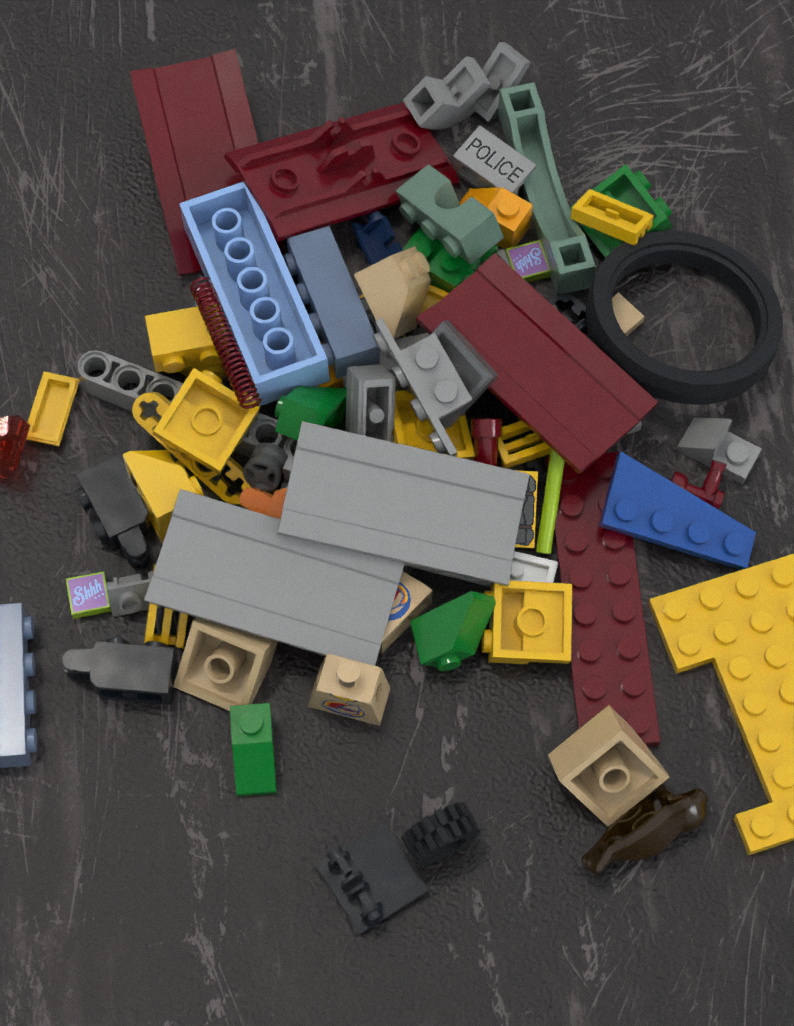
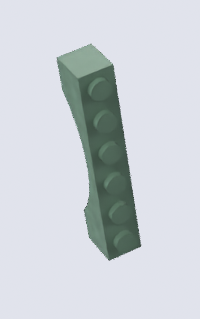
M535 83L500 89L497 113L507 144L536 164V169L521 187L525 200L533 204L531 218L550 268V277L556 295L590 288L596 266L585 234L577 222L570 219L571 210L557 173L545 114Z

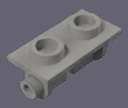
M153 571L148 572L149 579L141 580V575L135 574L120 578L113 577L112 582L106 583L113 617L148 610L149 603L144 602Z

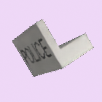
M480 125L453 155V167L456 174L473 187H503L517 196L518 189L536 169L535 163Z

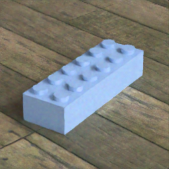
M240 182L179 203L184 228L204 276L210 279L209 282L212 283L211 287L214 288L215 297H218V302H220V306L223 308L222 312L225 313L224 317L227 318L226 322L229 323L228 327H231L230 332H233L232 337H235V342L238 343L237 347L240 348L239 352L242 353L243 362H246L245 367H248V372L251 373L250 377L253 378L252 382L255 383L254 387L257 388V393L260 394L258 398L262 399L259 406L279 400L282 395L287 396L297 386H318L329 382L330 377L326 354L266 217L245 183Z

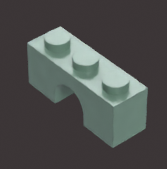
M429 164L396 190L402 204L399 206V210L403 217L410 224L418 223L423 232L432 241L435 239L441 241L447 252L454 258L459 255L471 265L504 238L495 214L472 196L460 205L451 181Z

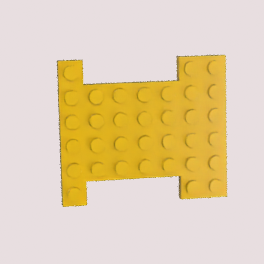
M794 554L651 598L648 602L676 674L712 662L769 801V804L738 813L733 818L748 856L794 841Z

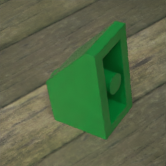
M297 386L287 396L282 395L274 413L276 417H279L275 432L298 441L302 421L337 429L343 423L346 413V388Z
M470 591L411 620L410 623L421 665L437 667L439 671H449L458 668L462 660L474 655L495 607L494 596Z
M270 703L230 706L237 797L276 794Z

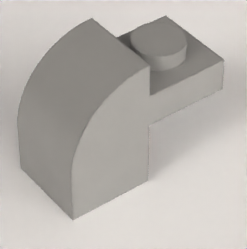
M466 56L443 80L426 76L403 101L419 127L432 130L445 129L458 124L476 110L472 104L491 86V83L475 58Z

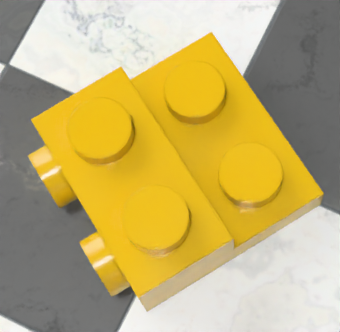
M193 368L153 430V435L217 474H220L258 416L260 407L256 406L250 409L240 407L235 392L222 385L223 381L220 377L208 370L200 372ZM256 401L251 402V403H247V404H243V405H245V406H247V405H252V404L256 403Z
M405 390L396 391L394 430L391 431L394 434L393 442L437 452L429 438V435L434 431L428 420L425 419L420 422L410 404V401L415 399L414 395ZM464 413L451 428L445 429L457 451V457L473 461L475 452Z
M509 580L508 586L492 583L490 591H484L483 594L494 596L496 602L490 616L489 629H485L481 638V651L489 653L488 663L528 664L529 662L569 664L571 662L572 584Z

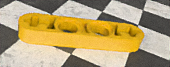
M153 391L144 393L136 398L133 403L132 413L138 424L222 500L229 504H240V498H238L240 493L230 494L228 492L230 484L222 477L217 483L213 480V477L217 475L216 472L204 471L196 460L153 435V430L160 420L154 415L146 418L143 415L146 408L142 403L144 401L146 403L156 401L159 404L156 411L162 417L171 402L162 394ZM230 457L226 464L231 469L225 475L233 481L241 478L244 481L241 486L242 490L246 489V487H252L244 478V468Z

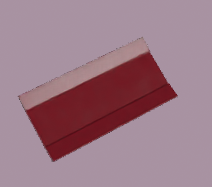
M235 49L218 53L211 57L164 67L129 71L179 277L203 273L185 231L179 203L243 182L238 172L236 173L224 159V155L230 151L258 144ZM283 240L278 241L277 245L281 254H285Z
M404 102L346 119L340 117L335 122L328 120L321 126L230 151L224 155V159L236 173L238 172L266 216V220L277 242L401 204L396 190L428 164L448 178L453 187L458 186L460 182L452 163L429 129L419 127Z
M496 253L443 299L416 317L415 321L430 335L443 321L449 320L499 375L487 389L578 474L597 461L657 406L658 401Z

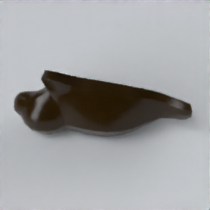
M662 783L619 817L606 830L599 842L582 856V864L595 875L601 873L608 863L612 861L640 860L658 854L672 843L680 832L694 830L702 824L706 816V805L708 802L706 793L698 788L685 793H671L666 790L665 785Z

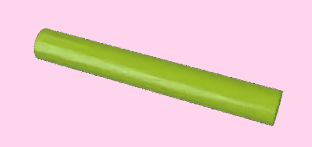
M552 448L536 548L537 553L550 555L565 463Z

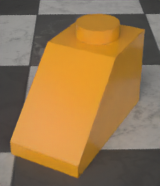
M503 187L470 188L460 201V205L471 196L495 214L504 236L497 245L504 249L517 246L530 228L533 204Z

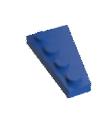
M619 452L617 454L599 527L738 570L748 568L756 534L755 531L625 453Z

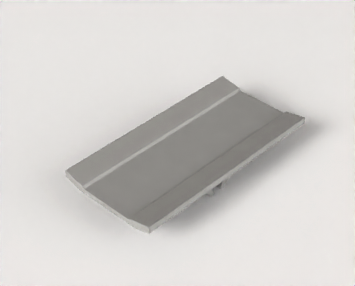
M302 421L277 534L508 586L523 501L530 474Z
M179 490L144 602L323 656L332 654L375 666L405 563L277 534L280 523L278 518L186 490Z

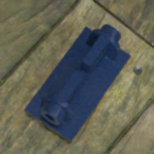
M378 211L370 214L368 217L369 222L366 225L351 224L357 237V243L364 251L370 266L403 251L398 242H394L388 247V244L396 238V235L387 216L382 215L381 212Z

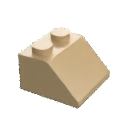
M415 246L393 254L354 274L376 321L382 318L394 339L416 329L418 323L415 320L421 314L431 282L428 274L430 271L428 261L421 252H417Z
M196 617L191 625L173 687L230 711V706L250 705L271 665L278 642Z
M610 705L548 754L559 781L607 827L670 778L635 730Z

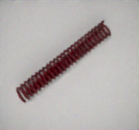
M200 277L194 280L190 286L192 296L196 301L203 321H205L204 324L207 326L218 356H220L219 359L222 361V366H224L228 380L231 382L230 385L233 387L232 390L235 392L239 406L244 409L254 408L262 401L261 398H258L260 394L257 393V388L254 387L255 383L252 382L253 378L250 377L251 373L248 372V367H245L246 362H243L244 358L241 357L242 353L239 352L238 343L235 342V337H232L233 332H230L231 327H228L229 323L226 322L227 318L224 317L225 313L222 312L223 308L220 307L218 297H215L216 293L213 292L214 288L211 287L210 279L208 277ZM201 280H206V282H202V283L198 284V285L195 286L194 289H193V286H194L197 282H199V281H201ZM230 334L228 337L218 340L219 338ZM232 339L230 342H227V343H225V344H223V345H220L221 343L226 342V341ZM234 344V346L229 347V348H227V349H225V350H222V349H224L225 347H228V346ZM236 349L235 352H232V353H230V354L225 355L227 352H230V351ZM238 355L237 357L227 360L232 356ZM237 360H240L239 362H236V363H234V364H232V365H229V364L232 363V362H235V361H237ZM239 365H242L241 367L232 370L234 367H237V366H239ZM241 370H245L244 372H241V373H239V374H237V375H234L235 373H237V372H239V371H241ZM244 375H247V376L244 377V378H241V379H239V380H236V379L239 378V377H242V376H244ZM246 380H249L248 382H246V383H244V384H242V385H238V384H240L241 382H244V381H246ZM248 385H252V386H250L249 388H246V389H244V390H241L242 388H244V387H246V386H248ZM251 390H254L253 392H251V393H249V394H247V395H243V394L246 393V392H249V391H251ZM256 395L254 398L246 400L247 398ZM257 401L256 403H254V404H252V405H247V406L243 405V404H247V403H251V402Z

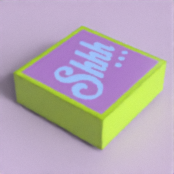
M540 240L505 249L511 268L528 283L550 277V268Z
M104 571L66 578L73 619L112 612Z

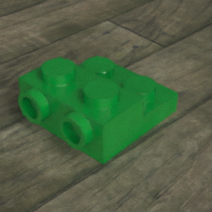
M627 164L623 165L592 189L654 215L652 227L646 230L645 234L667 231L673 226L668 219L673 214L670 208L660 196L655 200L647 192L652 187L640 170L633 173ZM579 223L605 258L612 250L624 242Z
M421 226L403 248L404 251L415 246L417 252H421L428 261L430 267L428 274L431 278L430 285L448 293L471 276L479 265L481 266L494 253L497 254L498 246L495 245L470 265L459 255L456 258L451 256L438 239L432 241L421 229Z

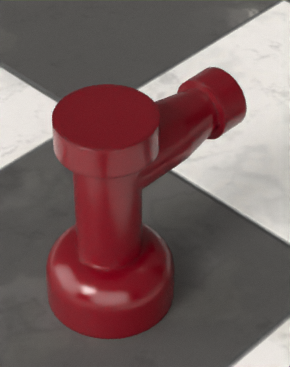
M712 460L710 464L711 469L704 480L702 488L689 484L688 478L684 473L674 472L671 482L719 510L725 492L717 489L722 472L726 468L725 463Z

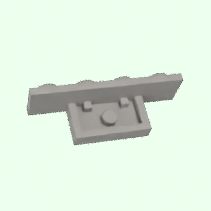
M380 318L375 321L378 332L373 335L377 346L383 355L390 352L396 363V366L391 368L401 388L409 386L415 397L414 400L410 401V404L420 422L425 419L428 420L434 431L429 435V438L436 451L457 457V451L442 426L440 419L471 403L472 398L435 333L400 351L384 320Z

